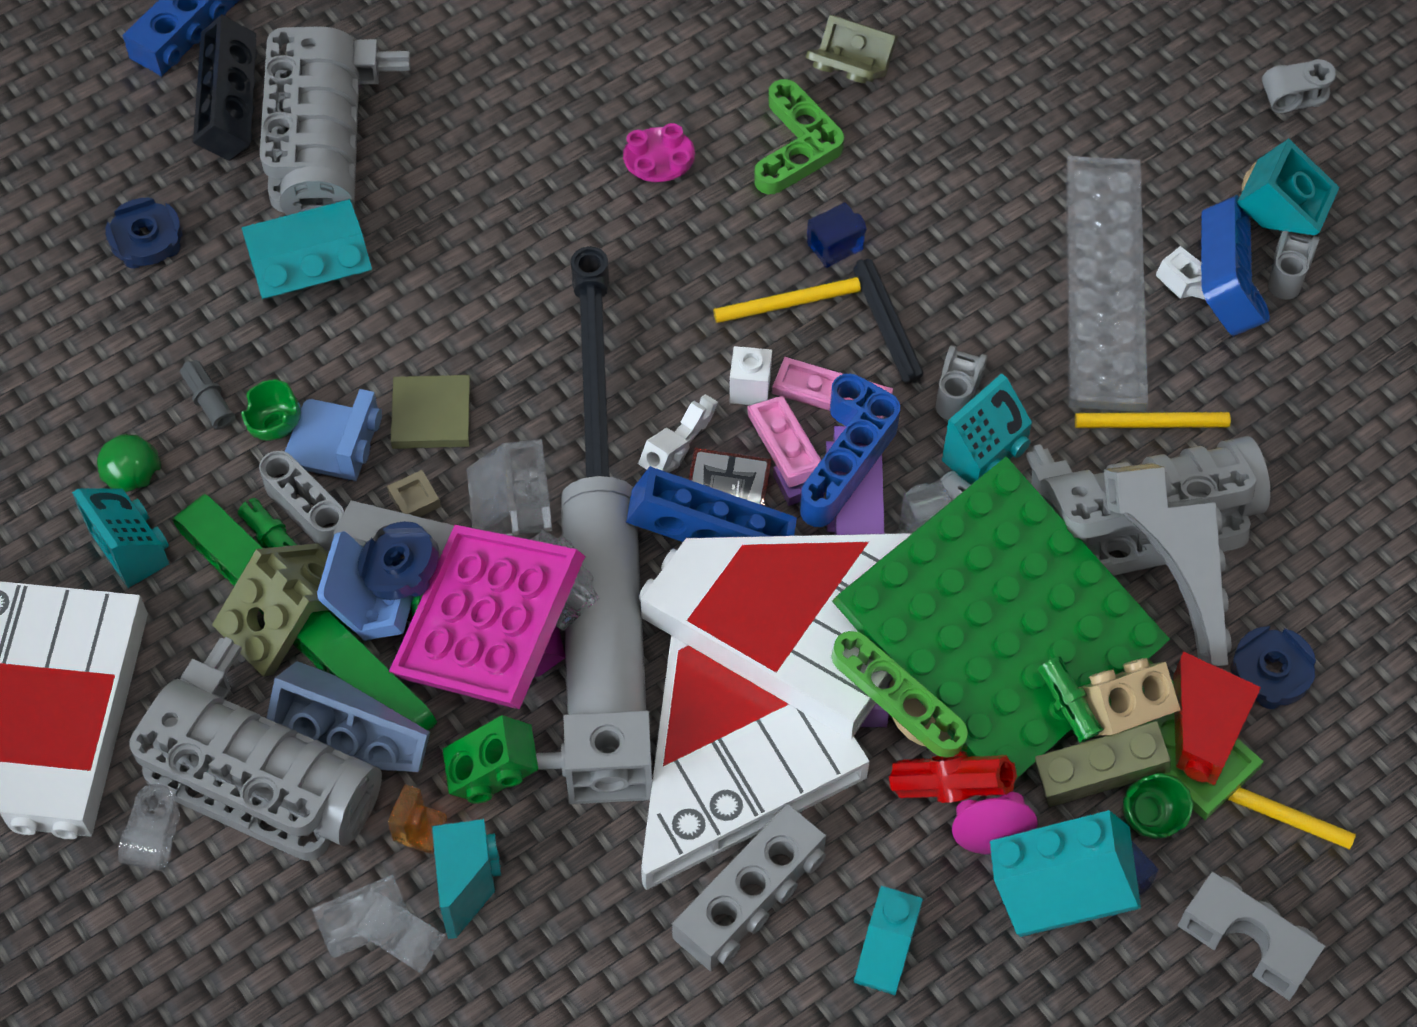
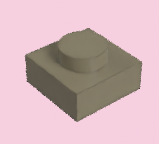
M423 470L387 486L391 500L401 513L421 517L441 507L440 499Z

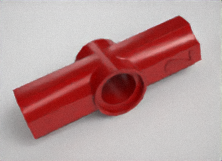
M960 751L955 756L947 758L936 755L928 759L899 760L892 764L889 782L891 791H895L899 798L937 797L940 803H950L966 800L973 796L1006 795L1014 791L1017 772L1015 763L1011 762L1007 755L968 757L967 752Z

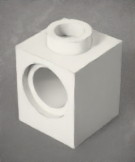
M734 346L730 372L729 403L753 405L768 400L772 350Z

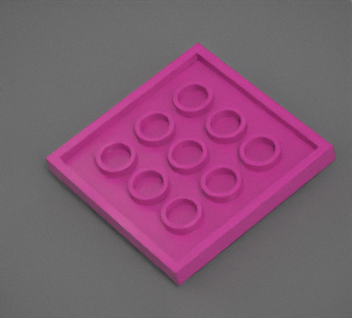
M454 525L438 560L437 568L430 578V585L421 598L389 672L400 679L520 710L585 559V555L574 548Z

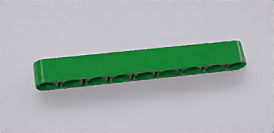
M206 494L200 496L172 518L174 525L181 535L233 586L236 585L256 549H263ZM259 609V612L264 616V612ZM328 610L312 612L293 645L319 670L335 675L427 731H430L437 725V721L428 707L393 673H390L389 669Z

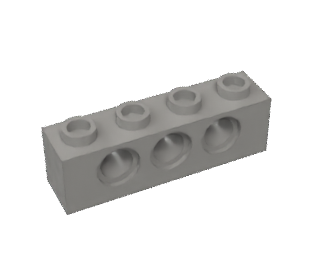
M787 803L672 923V939L710 972L720 962L723 965L727 964L739 951L741 946L739 941L749 931L755 934L769 918L768 911L777 901L781 904L785 903L795 892L798 886L796 881L806 871L811 874L821 865L826 857L824 853L826 835ZM783 854L792 861L786 865H777L771 861V858L775 855ZM748 884H756L763 889V892L758 895H748L743 892L742 888ZM719 914H728L735 921L728 926H720L713 921V918Z

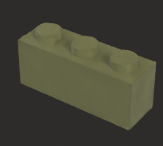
M1157 721L1035 757L1036 769L1048 807L1132 784L1151 774L1169 773L1171 760Z

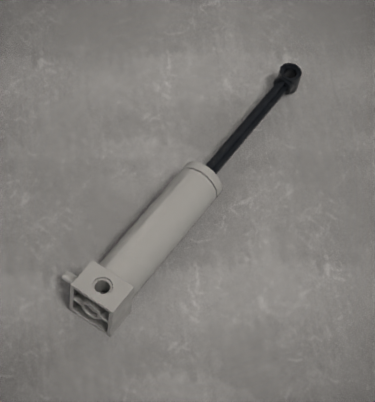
M587 246L575 251L571 257L572 285L575 295L580 298L586 478L570 483L563 490L561 496L562 546L577 549L585 555V559L564 605L567 715H564V743H561V752L536 753L539 770L562 769V775L566 777L569 804L650 800L652 788L649 711H646L641 600H639L641 584L638 527L626 523L633 486L624 480L610 477L602 299L607 294L609 288V265L607 255L603 250Z

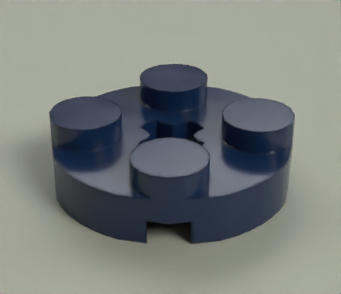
M146 197L130 200L120 205L114 211L115 217L111 220L110 225L107 222L105 233L111 251L117 258L123 261L125 266L135 269L145 265H152L168 257L175 256L180 251L182 227L178 214L172 206L165 203L166 206L155 203V199ZM143 227L151 231L145 236H138L140 234L139 229Z
M404 521L390 524L383 528L385 534L376 541L371 537L364 545L358 559L359 575L365 582L366 587L376 597L386 600H398L409 595L414 597L420 596L428 589L430 585L429 579L437 568L439 546L432 536L417 523ZM404 554L405 558L399 565L395 567L391 565L393 561H398L400 556Z
M1271 626L1259 627L1248 632L1238 643L1230 666L1231 673L1261 687L1255 701H1258L1264 708L1276 709L1280 705L1295 703L1306 695L1314 681L1315 654L1307 641L1294 631L1284 628L1283 632L1269 630ZM1268 659L1272 663L1280 661L1282 663L1281 673L1269 671L1264 660Z

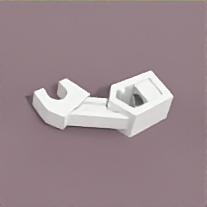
M1180 246L1162 260L1156 276L1180 299L1190 296L1205 299L1201 286V262Z
M706 394L701 397L699 403L691 402L680 422L682 424L675 432L666 427L646 441L638 464L645 469L651 466L668 473L677 469L690 448V442L701 429H705L718 402Z

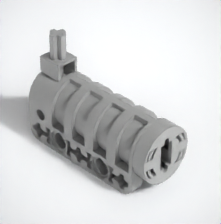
M283 27L272 31L268 35L260 158L263 171L268 175V193L274 209L284 212L286 215H291L348 199L351 200L354 208L359 84H379V72L410 71V51L378 52L376 39L354 41L353 37L346 32L331 27ZM283 44H287V56L281 55L280 49Z
M1249 436L1221 441L1216 449L1207 450L1203 446H1197L1182 450L1178 457L1169 458L1165 454L1146 457L1143 460L1142 464L1152 463L1165 467V472L1169 474L1172 485L1171 496L1167 497V502L1197 498L1216 502V507L1219 508L1222 516V529L1218 532L1219 548L1223 552L1245 546L1249 540L1251 526L1248 516L1265 513L1269 507L1270 481L1267 466L1259 446ZM1035 445L1034 451L1026 454L1032 468L1033 487L1065 521L1069 532L1074 537L1080 538L1098 559L1100 556L1101 563L1113 576L1166 564L1147 537L1123 514L1107 510L1104 472L1093 474L1090 470L1072 472L1066 460L1054 462L1048 448L1043 449L1042 445ZM1128 462L1108 465L1106 469L1131 465ZM1120 550L1128 553V556L1115 558L1109 555V552Z
M220 637L204 664L192 659L182 674L181 679L171 681L160 691L130 738V749L137 763L143 766L142 774L149 788L166 798L302 860L310 861L321 857L331 842L347 846L358 836L374 808L381 787V769L225 700L226 695L231 689L226 674L242 648L234 644L232 639ZM147 743L153 744L154 747L145 753L142 745ZM155 772L162 776L158 779ZM191 787L193 790L204 794V796L199 798L191 797L188 795V788ZM227 805L234 808L231 813L229 812ZM261 820L278 829L274 831L263 830L260 828ZM311 832H314L317 842H308L304 847L299 836H309Z

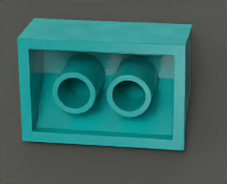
M350 199L241 227L262 300L372 270L362 231Z
M1110 810L990 841L994 882L1016 934L1020 937L1141 909L1130 827Z

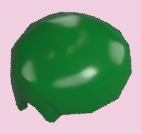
M278 379L262 381L246 393L248 407L246 411L241 412L244 425L254 438L265 441L282 439L287 437L298 424L301 418V406L287 382Z
M121 434L104 444L97 457L100 479L111 489H123L125 492L148 486L153 473L161 469L158 451L138 435Z
M1155 773L1141 778L1126 791L1127 795L1123 799L1122 809L1127 824L1139 836L1156 840L1167 838L1188 825L1194 804L1190 790L1179 778L1163 773Z

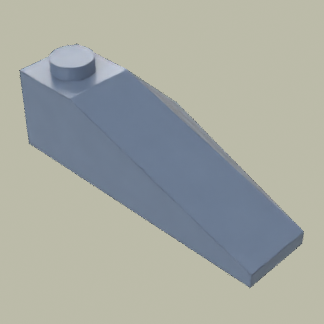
M298 661L274 679L267 719L289 727L311 739L327 744L349 756L374 765L381 770L419 772L422 769L430 732L335 675Z

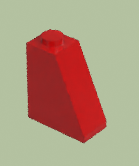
M1183 652L1173 675V687L1180 706V711L1174 712L1176 768L1183 770L1189 778L1195 781L1208 782L1215 786L1261 687Z

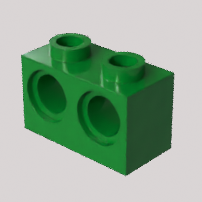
M504 715L443 748L449 795L467 799L468 802L474 804L489 801L492 799V795L507 787L520 784L523 778L539 770L532 725Z

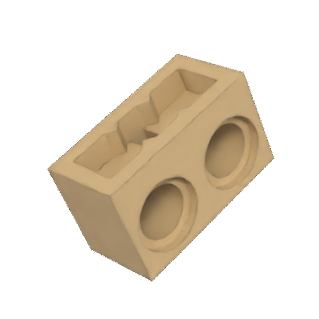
M1141 658L1123 664L1124 672L1116 675L1114 669L1089 676L1091 683L1082 687L1087 694L1085 700L1103 728V731L1096 736L1114 735L1180 711L1166 662L1149 664L1147 658ZM1109 696L1111 698V707L1109 704Z

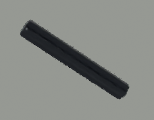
M861 259L857 261L853 271L859 279L861 289L904 383H917L924 374L873 260Z

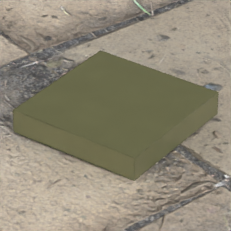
M470 375L393 377L392 449L469 447Z

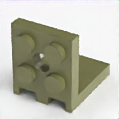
M319 543L256 549L212 624L224 638L232 639L234 644L242 648L240 654L263 677L275 674L312 612L329 610L319 601L317 596L318 587L329 554ZM259 609L264 612V628H261L257 621Z

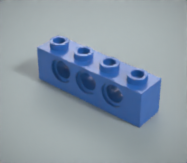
M158 0L123 34L129 58L162 77L172 66H175L180 61L181 57L194 44L200 42L201 31L221 14L225 16L239 0Z
M649 466L631 491L626 523L684 542L686 538L794 536L797 517Z

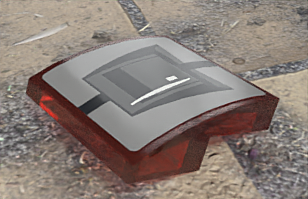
M694 448L688 480L765 506L772 459Z

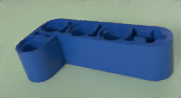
M1238 195L1202 210L1201 214L1202 291L1208 305L1232 336L1270 321L1266 302L1252 283L1250 216L1237 204L1240 198Z
M842 374L832 383L830 413L836 421L845 425L846 428L802 487L800 515L805 523L813 527H823L834 520L898 431L900 402L893 394L855 374ZM876 416H884L887 418H878ZM857 443H862V444H865V445H867V446H865V447H860V446H857V445H855V444H857ZM841 471V472H844V473H846V474H845V475H837V474H834L833 472Z

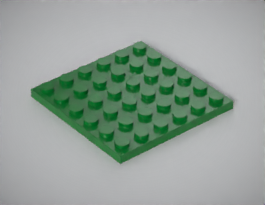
M1007 456L832 600L858 632L871 640L962 719L966 724L968 734L961 750L967 752L968 757L1007 755L1008 759L1015 763L1017 778L1036 761V756L1043 755L1072 729L1063 712H1058L1055 708L1054 703L1056 700L1037 670L1040 666L1061 656L1079 688L1090 684L1089 676L1114 669L1116 675L1124 672L1123 664L1141 658L1149 659L1170 640L1084 542L1069 532L1065 521ZM935 714L932 715V717L936 720L938 716H936ZM949 729L946 733L953 739L955 733Z

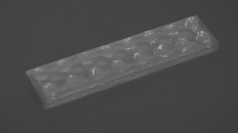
M1068 156L1066 162L1069 407L1146 412L1148 386L1140 160Z

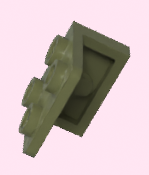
M829 15L820 48L808 50L805 58L813 60V67L831 73H833V70H843L847 72L846 78L860 83L874 82L876 78L886 77L898 35L836 15Z

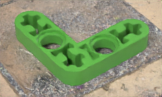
M780 79L770 85L768 105L772 112L794 133L797 139L756 164L754 183L756 188L765 194H776L837 159L843 151L844 133L798 84L788 79ZM801 115H810L815 121L811 124H801L796 119ZM795 154H802L808 157L809 160L803 164H796L789 158Z

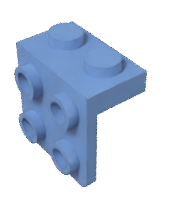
M359 389L353 408L314 399L306 400L301 408V418L292 431L285 452L290 454L306 471L357 481L362 464H365L368 459L370 442L374 431L379 429L382 419V410L377 407L375 392Z
M347 532L335 533L317 591L319 601L364 641L403 634L413 596L409 595L398 600H386L376 597L366 587L358 572V559L363 547ZM404 559L393 561L391 565L395 567L399 565Z

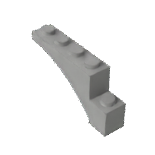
M1150 463L1104 469L1107 510L1123 514L1147 537L1164 559L1176 579L1187 605L1195 634L1198 658L1214 666L1228 665L1227 653L1231 651L1232 642L1230 633L1225 628L1224 612L1228 611L1229 603L1227 593L1222 588L1221 572L1225 570V556L1223 550L1219 548L1218 532L1222 529V516L1219 508L1216 507V502L1203 498L1167 502V497L1171 496L1172 485L1170 476L1165 472V467Z

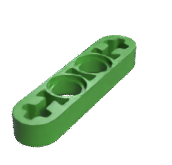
M847 631L837 637L834 642L831 658L833 664L841 673L936 755L947 758L955 756L961 751L966 742L968 730L960 717L865 635L856 631ZM855 646L859 649L857 657L852 655L846 658L843 655L845 648L850 650ZM869 659H872L873 662L869 664L865 673H862L863 663L867 665ZM877 671H885L891 674L895 683L891 688L881 689L874 685L871 676ZM908 699H918L925 705L926 713L919 717L911 716L904 710L903 703ZM933 714L938 716L935 724L931 723L929 729L924 727L929 723ZM949 729L954 731L953 740L948 739L943 742L939 739L941 731L944 733Z

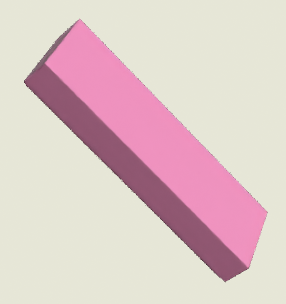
M784 357L772 386V394L830 411L832 383L842 373ZM873 383L876 386L893 394V388Z
M784 396L747 406L748 417L788 487L805 483L821 459Z

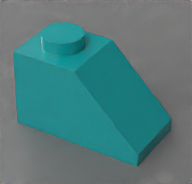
M880 887L854 983L896 996L918 922L923 898L888 887Z

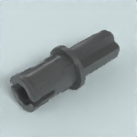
M186 361L180 369V374L193 393L192 400L194 404L202 407L214 429L220 430L229 426L235 420V415L221 396L222 390L220 385L213 383L200 361Z

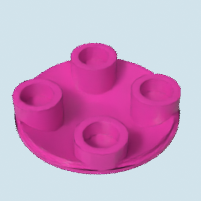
M675 123L643 131H631L627 136V144L623 151V160L627 169L634 176L650 182H665L680 177L690 169L695 159L693 143L683 134L682 127Z
M1010 792L1006 795H1001L999 798L981 801L965 800L959 803L956 807L957 816L952 825V834L955 841L964 849L979 854H991V840L1037 829L1038 822L1034 811L1025 804L1024 797L1019 793Z

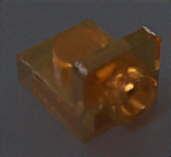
M404 784L388 820L393 841L431 854L434 852L432 826L446 824L447 815L425 807L421 789Z

